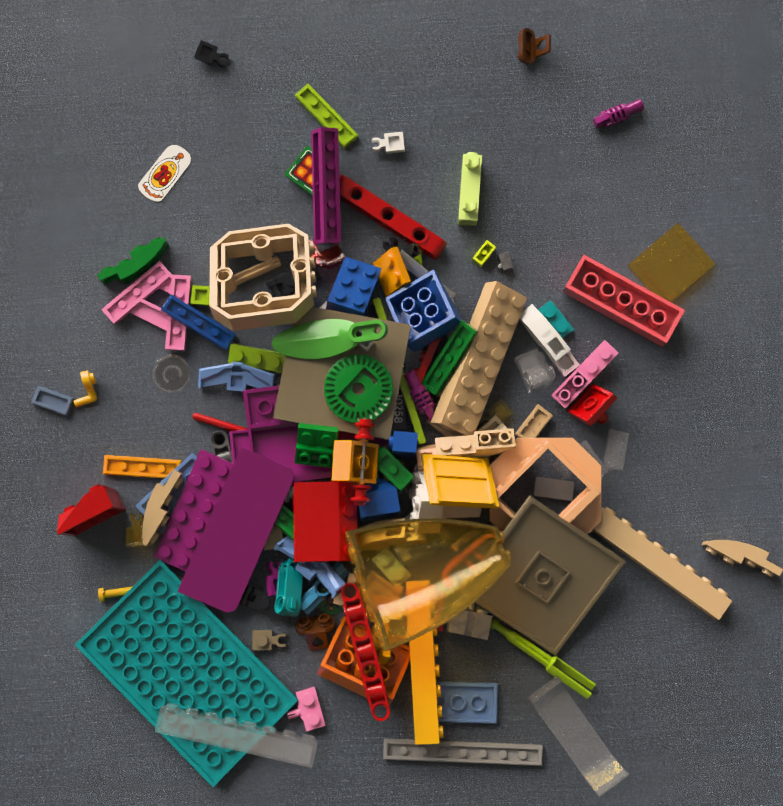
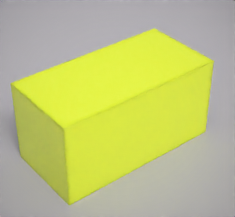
M486 240L472 258V262L481 268L495 251L496 246Z

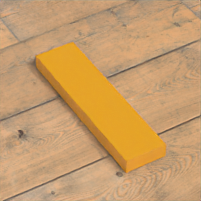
M104 455L103 474L164 479L182 463V460Z

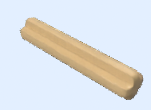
M275 256L234 274L236 285L280 267L281 262L278 256Z

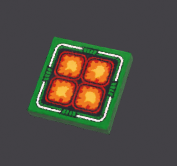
M307 146L287 170L285 177L311 196H313L312 148Z

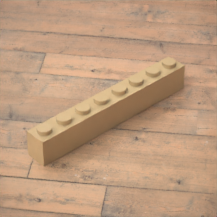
M608 507L601 508V522L592 530L595 534L712 619L720 620L732 602L728 598V593L720 588L718 590L711 586L713 583L709 579L697 576L695 574L697 571L689 565L684 566L679 563L680 559L672 553L668 555L664 552V547L659 543L650 542L644 532L632 529V524L623 518L622 520L615 516L616 513Z

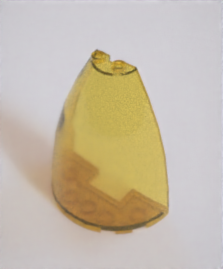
M443 518L409 519L376 524L345 532V540L347 545L349 544V559L351 564L356 566L353 571L361 600L363 601L369 622H374L372 630L376 640L381 642L379 645L383 652L414 640L450 621L483 595L511 566L510 562L512 561L509 551L503 548L502 543L505 542L502 531H498L497 526L471 521Z

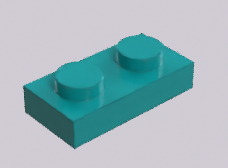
M551 300L538 309L562 339L574 330Z

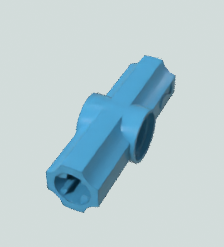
M339 562L332 567L342 580L349 575L347 569ZM317 580L301 597V609L307 615L331 594L329 591L323 594L318 592V586L322 583L320 580Z

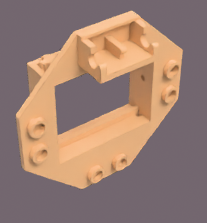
M516 438V448L502 452L490 464L499 502L498 509L490 508V522L502 531H504L516 513L500 496L547 449L587 486L559 516L587 535L601 522V465L574 438Z

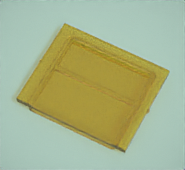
M677 223L627 266L649 291L672 302L715 265V262L686 230Z

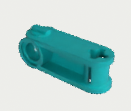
M289 558V560H285L279 565L275 612L281 616L297 617L301 610L303 575L295 569L299 562H294L293 558Z

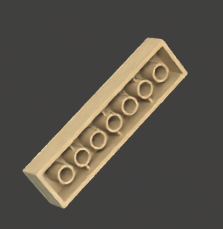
M498 281L485 283L470 321V325L479 332L446 382L431 420L432 424L457 436L474 435L527 297Z

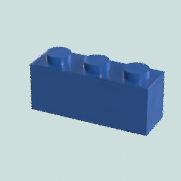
M394 431V436L389 437V452L396 459L415 460L418 433Z

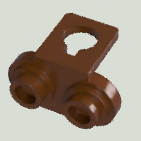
M524 28L520 31L518 36V59L521 63L526 65L532 64L535 58L551 51L550 34L535 39L534 32L530 28ZM543 41H546V47L542 51L538 49V46Z
M323 613L319 616L301 617L297 621L295 628L299 635L306 636L309 650L313 651L329 647L326 632L334 628L335 622L332 616ZM315 637L323 640L319 645L312 643Z

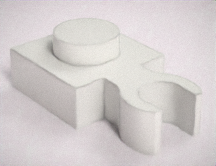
M403 132L385 133L384 139H372V143L379 144L378 147H373L374 152H378L381 149H386V154L405 152Z

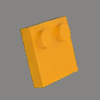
M398 247L389 249L373 262L374 266L381 268L379 281L385 297L395 293L411 282Z

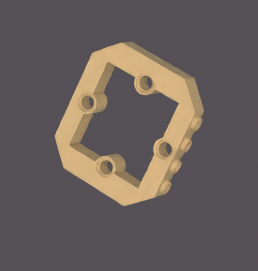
M290 224L229 231L210 247V309L214 319L232 331L292 324L302 318L314 306V297H317L316 286H313V283H316L315 271H312V268H315L314 256L311 257V254H315L314 244L309 242L308 235ZM294 251V260L291 262L290 267L295 281L296 295L272 298L268 292H259L253 297L252 301L229 303V294L234 292L237 287L233 272L229 269L230 258L255 255L257 260L267 261L272 258L273 253Z

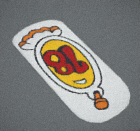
M178 145L167 147L138 184L141 193L150 200L161 201L189 166L191 161L190 154Z

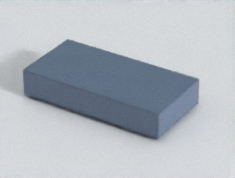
M37 386L31 404L69 416L75 398Z

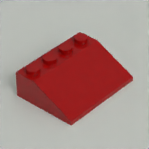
M341 481L293 483L294 562L358 561L357 505H354V501H350V498L355 496V490L351 488V485H357V483Z

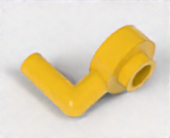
M89 370L80 372L88 396L74 400L75 407L97 401L94 384H97L94 373H90Z

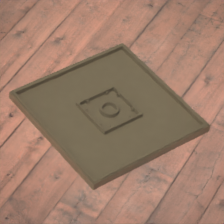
M312 307L296 323H292L291 328L304 323L325 319H343L354 323L381 320L386 323L388 334L384 339L375 341L368 352L357 345L343 354L324 359H301L285 355L273 419L298 424L305 423L338 427V431L358 434L359 428L355 426V423L339 418L329 408L324 395V382L331 367L340 359L356 354L367 355L380 361L392 378L393 394L391 402L384 413L371 421V423L375 424V427L371 429L370 433L374 438L389 440L411 325ZM380 327L376 330L377 334L381 332ZM362 370V374L370 377L373 384L377 383L370 373ZM356 383L352 390L355 394L360 395L364 392L365 388L363 384ZM340 394L341 399L348 406L355 407V404L347 401L344 394Z
M529 495L463 585L460 593L556 656L626 561Z

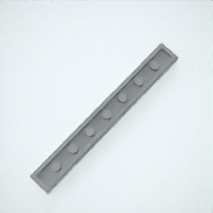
M384 738L383 759L542 766L543 745L440 741L439 744L415 745V739Z

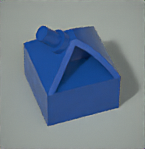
M377 473L376 484H365L371 486V489L367 490V497L370 498V502H366V506L358 505L360 521L396 516L400 513L397 488L381 478L379 473Z

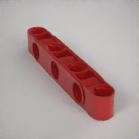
M340 174V200L408 244H417L421 252L430 258L438 259L447 245L445 240L364 187ZM354 194H360L362 196L359 200H354L352 198ZM385 214H391L393 218L391 220H385L383 216ZM417 234H422L424 236V239L418 241L415 239L414 236Z
M347 583L341 589V597L365 695L373 718L377 721H384L390 715V708L366 611L358 587L353 583ZM348 587L356 591L355 596L352 598H348L344 594L345 589ZM358 626L364 627L366 630L365 636L357 637L354 633L355 628ZM367 666H373L376 669L374 677H367L364 670ZM378 706L386 708V715L382 718L375 715V709Z

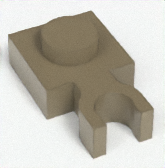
M253 630L252 650H272L273 644H276L278 647H286V644L279 643V638L286 637V634L273 636V630Z

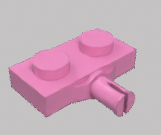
M315 686L296 692L298 709L288 711L287 715H290L288 719L300 716L304 721L306 732L325 726Z

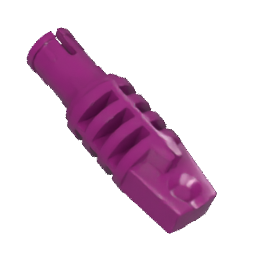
M641 99L627 105L619 104L600 112V115L594 118L593 124L596 129L603 126L610 127L613 124L627 120L634 113L643 111L644 104Z
M408 371L403 376L411 389L410 395L419 413H425L427 419L431 421L434 415L432 408L436 406L425 385L420 383L415 371Z

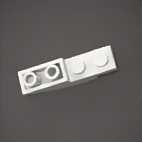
M532 304L522 311L519 320L538 346L542 347L562 376L565 377L576 369L580 364L570 352L571 349L547 319Z

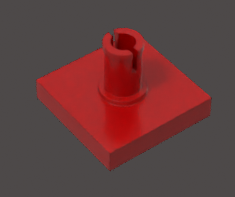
M591 384L566 411L570 416L589 426H592L596 421L604 424L609 419L605 411L617 400V397L614 393Z

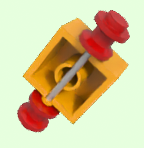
M359 419V422L355 423V426L359 428V433L354 436V439L360 441L334 440L332 481L359 484L351 485V488L355 490V496L351 497L350 501H354V505L366 506V502H370V498L367 497V490H370L371 486L365 484H376L379 444L368 443V440H374V436L370 435L375 424L371 423V419Z

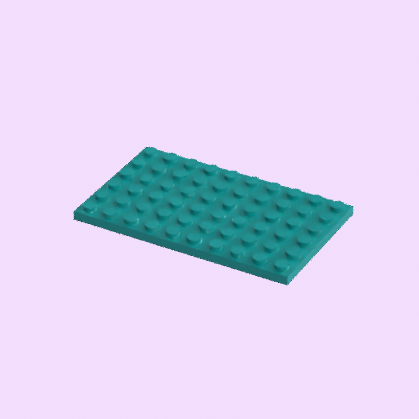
M159 560L75 646L194 769L214 787L298 699L203 602L177 592L182 580L162 560Z

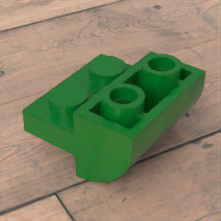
M299 423L295 464L332 468L334 440L338 439V427Z

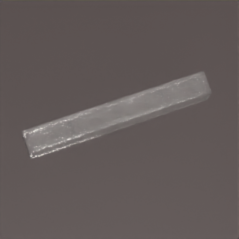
M167 703L166 706L160 708L155 728L157 733L305 767H313L319 742L315 740L314 736L306 734L303 737L295 736L296 733L289 730H284L282 733L276 731V728L272 726L260 728L256 727L257 724L254 722L245 721L243 724L237 722L236 718L225 717V719L217 718V714L206 712L205 715L199 714L197 709L186 708V710L178 709V705Z

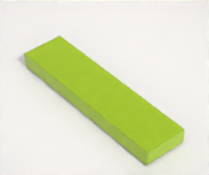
M309 84L295 94V98L323 127L338 128L339 144L344 149L358 138V134Z

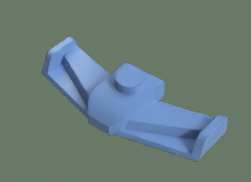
M232 362L199 369L198 388L227 383V390L243 391L247 390V385L255 388L276 386L275 374L245 365L243 362Z
M286 536L275 545L274 550H279L294 559V541ZM299 562L295 568L309 581L317 576L332 594L331 597L333 599L341 593L342 587L346 584L328 562Z

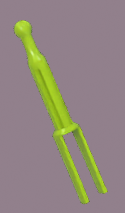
M492 618L490 629H495L503 634L510 643L544 665L546 672L586 699L591 696L592 693L572 678L591 690L596 686L594 682L557 656L551 657L515 631L499 624L497 619Z

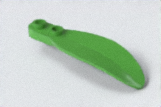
M343 319L312 321L286 329L277 334L272 340V347L277 352L289 357L324 359L343 354L360 343L382 340L388 334V327L381 320L357 323ZM380 327L381 332L377 334L376 330ZM362 330V335L359 337L358 332Z

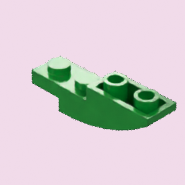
M158 237L151 240V243L145 246H136L133 248V251L129 252L131 260L125 259L120 261L117 266L103 268L97 274L100 282L106 285L120 279L123 284H126L141 276L165 253L169 246L165 237Z

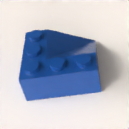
M434 269L385 298L395 322L411 325L407 347L414 352L456 329L462 320Z

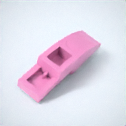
M604 340L551 396L566 408L619 352Z

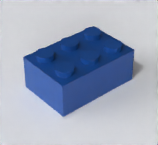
M345 257L327 300L326 309L366 316L379 282L381 268Z

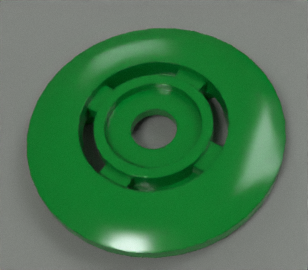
M356 354L344 357L337 361L326 375L324 382L326 402L332 412L345 421L351 423L359 422V419H371L372 421L384 413L392 399V378L386 367L371 356ZM362 370L370 373L377 383L373 384L370 377L362 374ZM356 383L364 385L365 390L360 395L355 394L352 390ZM340 394H344L347 401L355 404V407L348 406L341 399Z

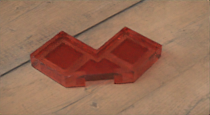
M314 245L315 254H311V257L314 256L315 266L326 269L342 264L345 259V255L338 245L320 252L317 245Z

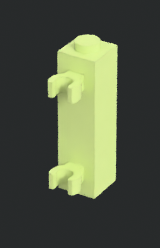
M475 152L463 154L458 225L476 226L478 221L482 155H478Z

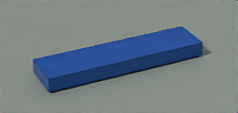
M170 294L161 308V312L227 351L236 336L232 331Z

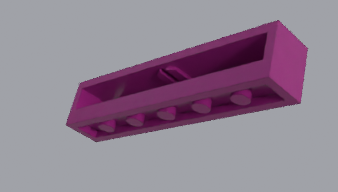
M320 127L311 131L314 245H334L341 243L338 128Z

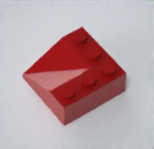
M100 484L89 489L90 492L85 494L76 506L71 505L63 509L64 513L60 514L58 518V535L74 537L125 511L126 509L117 490L104 485L101 486Z

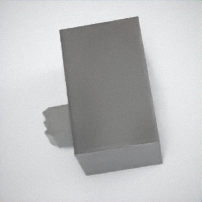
M509 252L498 254L500 263L497 266L498 269H502V272L513 270Z

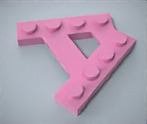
M159 261L101 310L114 325L129 313L167 331L166 350L185 351L187 327L161 312L160 307L146 301V299L156 290L161 289L189 305L192 277L172 275Z

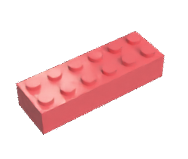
M586 255L582 256L562 291L661 347L668 342L685 311Z

